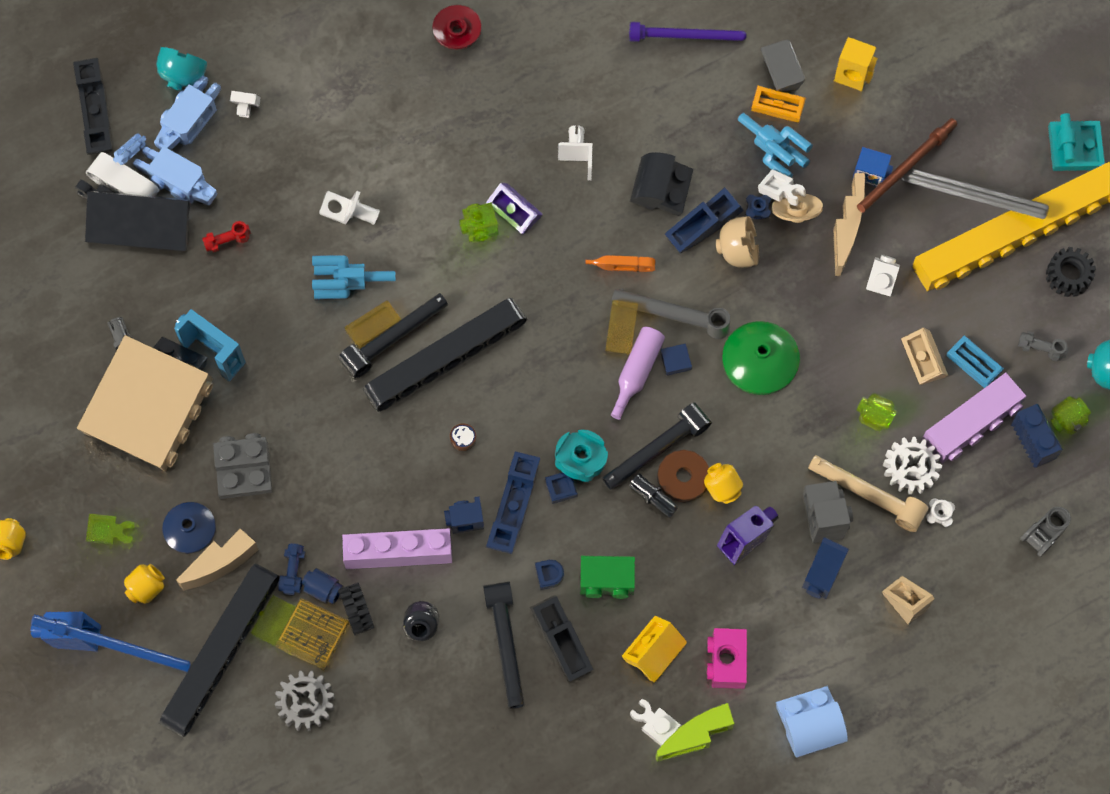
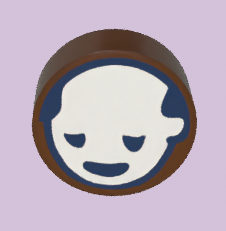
M465 423L454 426L450 432L452 446L459 451L471 449L476 443L474 428Z

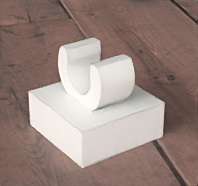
M231 92L230 101L238 104L237 115L239 117L249 118L251 106L259 107L260 97L256 94Z

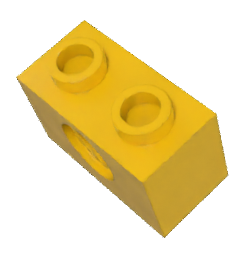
M848 37L839 58L834 81L862 91L865 83L870 84L875 71L874 68L878 58L874 57L876 47Z

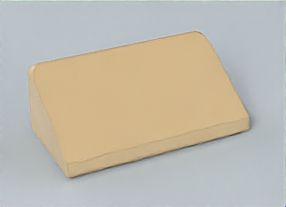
M923 327L901 338L920 385L948 376L933 336L928 329Z

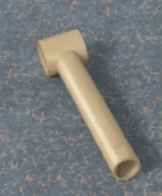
M817 455L813 457L808 469L831 481H837L838 485L897 515L895 522L907 531L916 532L929 509L919 499L907 497L904 502Z

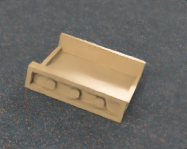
M125 335L77 429L90 437H95L166 472L168 467L171 468L176 462L178 456L176 451L180 443L184 444L190 432L188 428L192 420L195 421L201 412L200 404L204 397L209 396L213 388V378L204 371Z

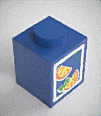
M862 147L854 174L865 173V183L877 187L892 172L893 166L889 165L891 155Z

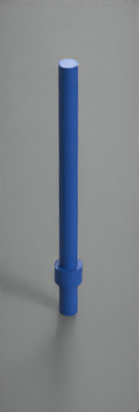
M34 614L31 625L50 630L51 634L60 637L64 635L185 672H188L190 668V661L69 625L68 621L59 618L52 620Z

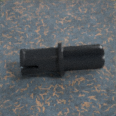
M640 473L631 481L629 487L646 499L648 505L652 503L668 517H671L677 511L678 506L661 492L662 488L651 484Z

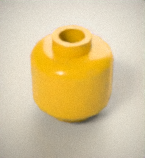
M721 463L712 465L707 470L708 474L704 479V484L712 498L717 502L725 504L735 501L741 495L743 482L734 466L730 464L722 465Z
M7 518L0 520V559H11L20 554L26 531L15 519Z
M144 564L138 565L124 579V585L127 589L124 593L134 603L139 601L148 604L164 589L163 580L165 577L152 564L148 566Z

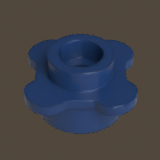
M748 195L746 198V203L748 204V209L746 210L747 217L749 216L753 219H766L770 217L769 204L771 198L767 195L762 197Z

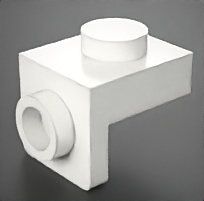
M881 255V258L875 257L866 287L867 290L891 296L900 264L895 263V258Z

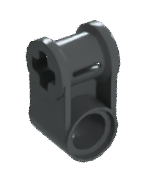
M1053 507L1038 522L1034 523L1020 539L1023 542L1027 541L1038 551L1037 555L1041 557L1070 524V513L1063 507ZM1058 517L1062 521L1063 526L1053 525L1050 518Z

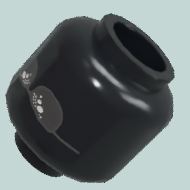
M414 602L405 612L403 620L405 633L415 641L431 639L438 629L439 613L437 608L429 602Z

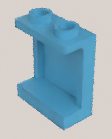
M192 309L187 314H183L178 318L174 329L180 344L188 348L194 340H198L215 352L217 355L214 359L220 374L230 382L246 363L240 345Z

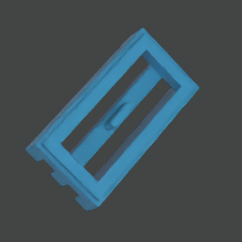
M965 335L946 355L984 388L993 382L1004 369ZM964 345L981 361H983L987 366H989L993 370V372L991 373L987 368H985L980 363V361H978L974 356H971L961 346Z

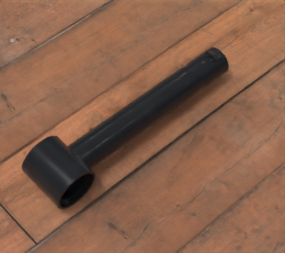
M438 293L424 305L418 307L360 348L357 344H352L340 353L339 360L355 379L360 378L371 369L373 365L370 361L371 359L447 307L446 299L441 293Z
M696 402L689 404L678 414L680 419L678 423L603 476L604 483L610 490H613L689 433L694 437L701 435L711 426L712 421Z
M510 581L484 585L486 607L493 610L508 708H520L525 705L508 606L513 605Z

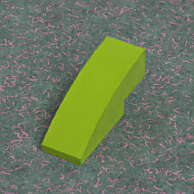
M728 703L712 708L681 726L657 750V762L709 748L711 735L732 730L734 721Z

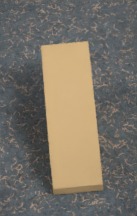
M239 529L222 548L213 541L176 581L183 590L200 587L215 581L246 562L259 550L257 544L245 532Z

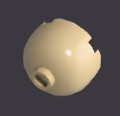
M742 216L730 220L722 227L720 239H716L718 254H723L725 261L738 268L752 267L758 265L759 246L755 245L754 237H757L751 217Z

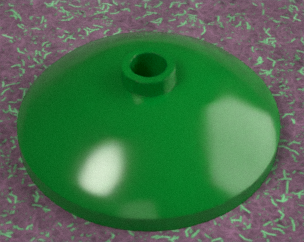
M756 321L744 324L731 333L723 348L722 362L726 375L739 389L755 395H769L781 391L792 382L799 368L800 354L794 338L785 329L774 323ZM765 349L767 353L760 354L758 350Z

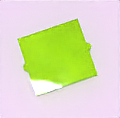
M273 595L264 611L259 613L260 618L251 634L292 656L296 649L295 647L298 646L296 643H300L299 640H294L296 637L299 638L296 634H301V632L295 629L305 633L312 620H308L306 617L295 613V616L308 622L293 616L287 628L294 632L293 637L289 636L286 640L287 643L280 641L279 639L296 607ZM297 609V611H296V612H299V613H301V614H303V615H305V616H307V617H311V616H312V615H310V614H308V613H305V612H303V611H301V610H299V609Z

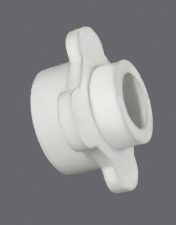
M936 498L930 500V513L926 516L927 521L931 524L936 522L941 523L944 527H949L953 522L951 515L955 510V505L946 500H938Z

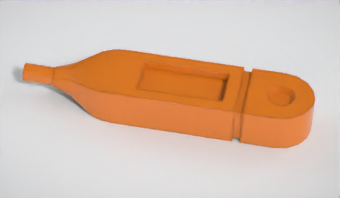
M606 255L598 259L586 260L585 264H593L610 271L652 272L655 270L656 260L651 257Z

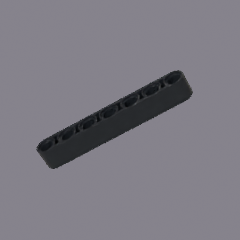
M508 298L371 380L365 385L363 391L378 412L384 411L516 331L526 323L527 317L515 300Z
M257 563L250 568L165 708L159 722L162 726L182 737H185L190 732L279 582V575Z

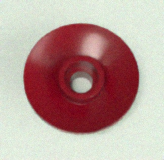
M463 5L445 7L435 16L432 25L436 40L444 47L456 50L464 49L474 44L479 38L482 28L481 20L477 13ZM456 29L461 30L459 33H454L453 31Z

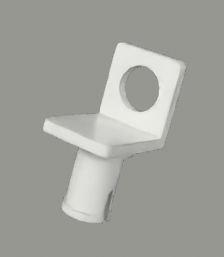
M571 126L568 131L569 143L560 142L558 144V159L564 161H588V180H591L592 143H584L585 130L583 127L578 126V134H575V126Z
M328 191L319 213L343 224H346L354 216L374 225L380 210L360 203L358 199L359 191H356L351 200ZM333 200L338 201L342 207L341 212L332 213L328 209V203Z

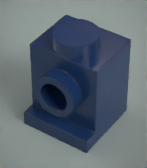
M479 496L474 497L475 502L458 501L453 506H449V510L444 511L446 526H452L453 534L484 529Z

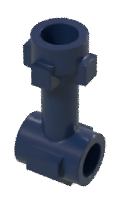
M288 544V549H285L284 557L289 558L286 576L280 575L278 590L286 595H295V593H301L302 577H297L299 559H305V551H303L304 546L300 544Z

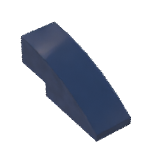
M723 188L707 203L703 201L669 229L665 235L676 249L683 253L714 234L744 210L729 191Z

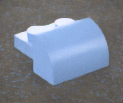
M828 686L776 702V708L786 729V736L795 757L847 742V731L840 707L837 702H834Z

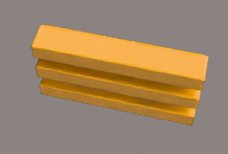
M758 86L751 111L799 123L806 98ZM760 95L766 96V97H770V98H774V99H778V100H770V99L762 98V97H760ZM783 101L798 104L799 106L785 104Z

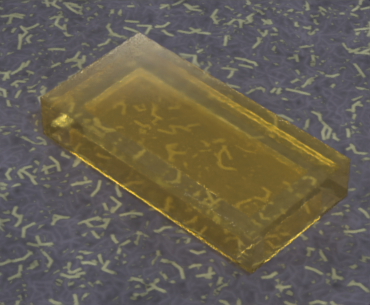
M386 300L344 328L354 344L361 348L399 322L401 318L388 300Z
M612 301L605 351L630 355L638 303Z

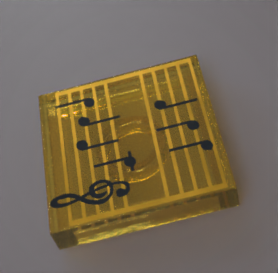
M300 598L276 643V647L325 670L349 621Z

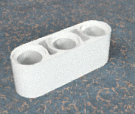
M103 152L98 155L86 171L87 176L99 185L102 184L116 193L155 197L159 192V188L152 181L126 165H120L118 162L115 163L113 157Z

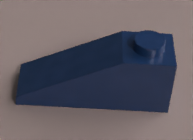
M824 537L802 588L806 589V592L812 597L827 599L849 549Z

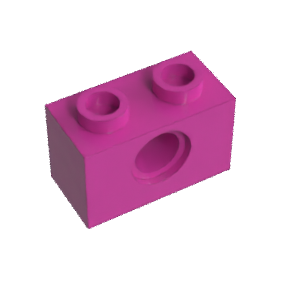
M714 628L712 637L708 636L707 653H712V663H707V679L712 680V688L745 689L747 683V629ZM723 653H728L733 657L734 661L730 664H725L720 660L719 656Z

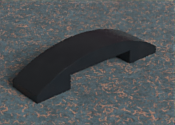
M98 58L75 61L73 65L80 96L87 155L113 151L109 113Z

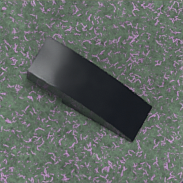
M553 595L531 606L530 609L568 681L570 682L594 670L557 596Z

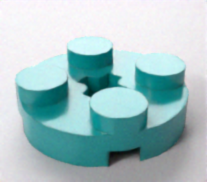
M583 429L571 434L568 432L557 442L555 465L565 475L583 482H589L604 470L608 459V451H606L603 439L592 431ZM585 451L587 458H578L575 452Z

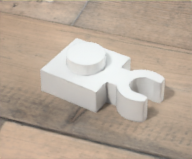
M773 169L758 185L759 193L779 202L785 197L794 206L799 204L798 197L794 195H801L803 197L806 195L805 188L802 185H794L793 178Z
M641 699L639 704L644 707L645 713L637 714L632 710L630 715L635 721L645 722L646 724L643 726L642 731L662 746L681 725L660 707L653 713L650 704L646 700Z

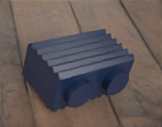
M1039 404L1021 410L1016 414L1011 426L1014 427V431H1017L1016 435L1019 436L1018 439L1024 445L1025 453L1029 454L1030 462L1034 463L1033 467L1037 468L1057 459L1063 448Z

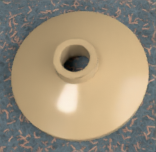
M806 194L805 197L794 195L798 197L799 204L797 206L791 205L785 197L780 202L775 200L772 204V211L777 217L794 223L813 219L823 210L821 200L810 194Z

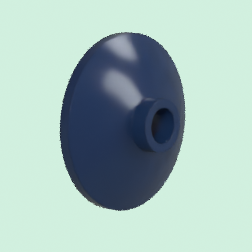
M196 502L181 503L172 508L166 515L162 527L163 536L172 549L181 553H196L207 547L212 541L216 531L215 519L211 511L202 504ZM186 521H191L192 526L186 529L183 527Z

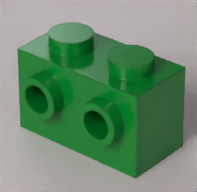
M581 556L580 594H586L588 598L613 595L614 598L618 599L634 595L635 557Z

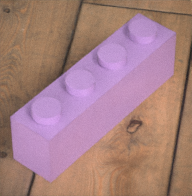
M1004 373L928 429L922 441L926 440L928 448L931 446L935 447L933 454H940L939 461L941 463L948 459L953 461L964 452L962 448L968 444L971 446L977 444L984 437L982 434L990 429L992 432L1004 422L1002 419L1008 414L1013 417L1021 411L1026 395L1009 375Z
M450 528L342 535L343 562L346 569L452 563Z

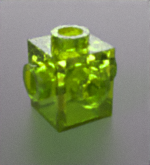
M491 202L482 205L472 204L466 209H462L463 219L459 220L462 235L467 234L469 242H483L492 236L499 235L498 223Z

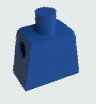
M46 612L44 614L46 618L52 620L59 618L68 621L69 625L98 634L101 631V625L84 612ZM31 625V636L33 638H41V640L53 648L98 651V645L66 635L60 637L51 634L50 630Z

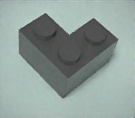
M837 481L805 485L803 498L812 542H822L824 537L831 541L844 539L847 530L850 529V522H853V512L851 506L846 505L843 490L838 489Z

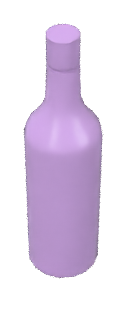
M642 327L618 380L620 394L611 413V416L615 419H621L630 398L639 393L644 387L665 340V336L656 329Z

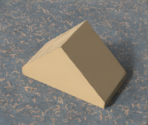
M903 576L882 591L886 599L907 624H910L927 611L934 601L932 594Z

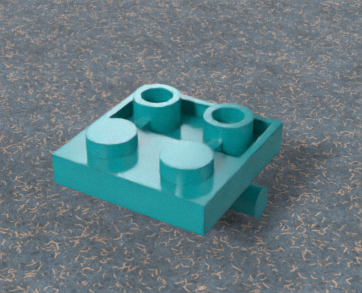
M1065 113L1060 115L1061 121L1049 123L1048 130L1053 171L1093 170L1105 164L1100 121H1071L1070 114Z

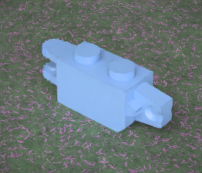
M203 75L193 86L188 85L184 91L182 90L178 93L175 103L170 109L165 110L161 116L160 124L162 129L154 141L158 149H162L164 146L172 150L178 143L188 145L193 142L217 111L214 100L221 89L219 84L214 83L206 93H203L202 91L209 81Z
M164 146L159 153L149 147H144L142 153L152 160L150 165L139 159L133 162V165L138 170L147 174L150 181L159 189L165 188L176 199L190 200L191 204L196 200L210 205L217 196L216 189L205 181L200 166Z

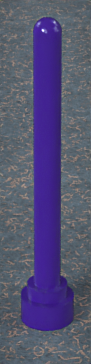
M630 22L629 41L639 42L640 39L645 37L743 41L747 38L745 31L645 27L640 22Z

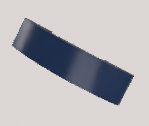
M514 452L508 472V480L486 548L509 554L513 553L532 494L540 457Z

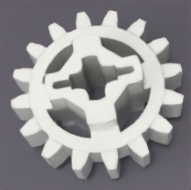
M905 437L902 438L901 445L894 442L891 447L892 450H888L885 455L888 459L884 460L883 466L888 468L884 473L885 477L892 476L890 485L898 483V491L901 492L905 487L908 488L910 495H912L914 489H917L920 494L923 493L924 485L931 489L933 481H937L940 476L937 472L942 468L941 464L936 463L940 459V454H932L935 447L927 448L925 446V439L920 444L917 443L916 437H913L909 443ZM896 458L898 459L897 462L900 464L899 470L896 469ZM919 461L917 467L912 466L911 468L909 467L908 469H906L908 464L913 465ZM926 461L929 463V473H927L928 469L925 467Z

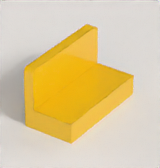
M654 616L621 657L628 664L639 668L650 681L656 682L686 645L687 641L671 622Z

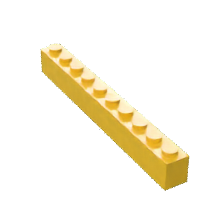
M1110 162L1032 199V201L1049 206V212L1045 219L1010 210L916 256L912 268L927 292L934 288L940 290L946 287L951 280L957 277L962 279L968 276L977 267H987L994 261L993 259L1002 256V258L1009 256L1015 251V248L1021 245L1024 247L1031 245L1037 240V237L1044 234L1049 236L1055 233L1060 226L1064 224L1071 225L1077 222L1080 216L1086 213L1089 215L1096 213L1102 208V205L1110 203Z

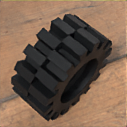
M1068 247L1067 251L1062 248L1059 253L1056 252L1046 269V274H1048L1046 280L1047 282L1051 281L1050 288H1058L1056 293L1059 295L1061 291H1064L1065 297H1069L1070 293H1072L1073 297L1077 296L1079 292L1083 294L1095 277L1094 272L1096 271V266H1092L1094 263L1093 258L1087 259L1089 256L1087 252L1082 255L1080 254L1082 249L1077 248L1074 252L1073 247ZM1066 264L1073 265L1080 271V277L1075 280L1068 279L1062 274L1061 268Z
M359 582L338 589L353 634L357 635L375 628Z

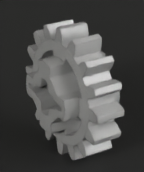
M299 671V677L296 679L293 675H288L290 682L288 684L285 682L280 683L284 689L283 692L276 691V696L281 699V701L275 702L276 708L282 709L278 713L281 719L287 717L285 723L288 727L295 723L297 731H300L302 725H305L307 730L311 731V724L313 723L321 727V718L330 719L326 711L334 710V705L329 702L335 699L334 693H327L332 688L330 683L323 685L324 677L320 675L315 679L313 671H310L308 677H305L303 672ZM302 684H308L306 687H297ZM320 691L323 695L322 706L317 702ZM288 696L293 700L290 711L287 707ZM297 696L304 699L309 697L312 705L307 703L301 704ZM313 714V716L302 718L303 715Z

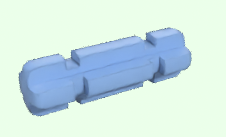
M139 133L135 134L114 152L115 157L113 161L124 165L146 145V137L141 136Z

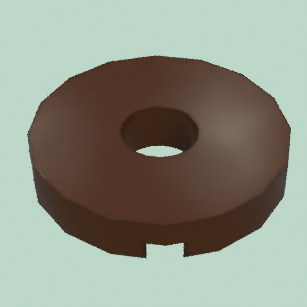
M674 451L667 455L659 466L657 477L659 485L664 494L672 500L689 502L701 497L706 491L704 479L708 474L709 466L702 456L693 451ZM682 470L688 471L691 474V479L687 482H681L676 476L677 473Z

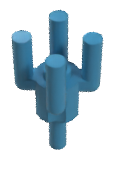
M745 113L739 116L738 121L757 135L754 143L766 152L763 157V163L771 170L773 169L792 178L793 174L777 162V158L781 159L788 166L793 165L794 162L803 168L808 166L810 160L792 147L789 142L791 140L806 153L812 149L813 145L791 127L785 126L780 132L772 125L769 126L767 124L761 127Z
M345 255L312 256L314 275H333L334 279L312 280L314 299H345L350 296V290L365 289V282L396 281L395 271H365V264H349V259Z

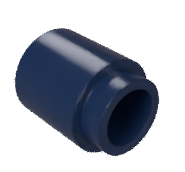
M318 568L314 569L313 572L309 570L302 581L305 593L326 604L328 602L335 604L340 597L338 589L344 588L338 579Z

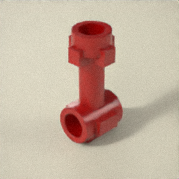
M237 221L232 225V230L216 236L211 232L206 234L207 236L203 237L202 240L207 252L212 251L214 253L219 251L218 246L233 240L239 243L247 242L251 231L248 224Z

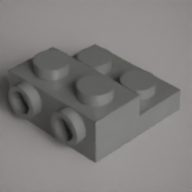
M251 433L247 434L245 439L235 440L232 436L221 437L219 442L213 443L218 496L220 499L272 493L269 447L266 437H261V434Z

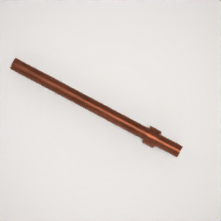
M951 118L941 128H936L929 135V139L857 205V209L864 213L936 145H941L947 139V135L957 126L956 120Z

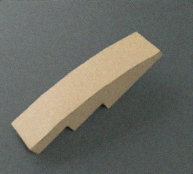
M865 173L854 174L852 196H845L843 204V219H836L833 229L835 276H841L851 254L859 228L862 212L857 209V205L864 199Z

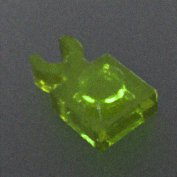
M89 514L86 542L113 545V538L116 537L124 543H131L133 537L125 536L123 530L126 528L134 529V523L125 521L119 525L115 524V516Z

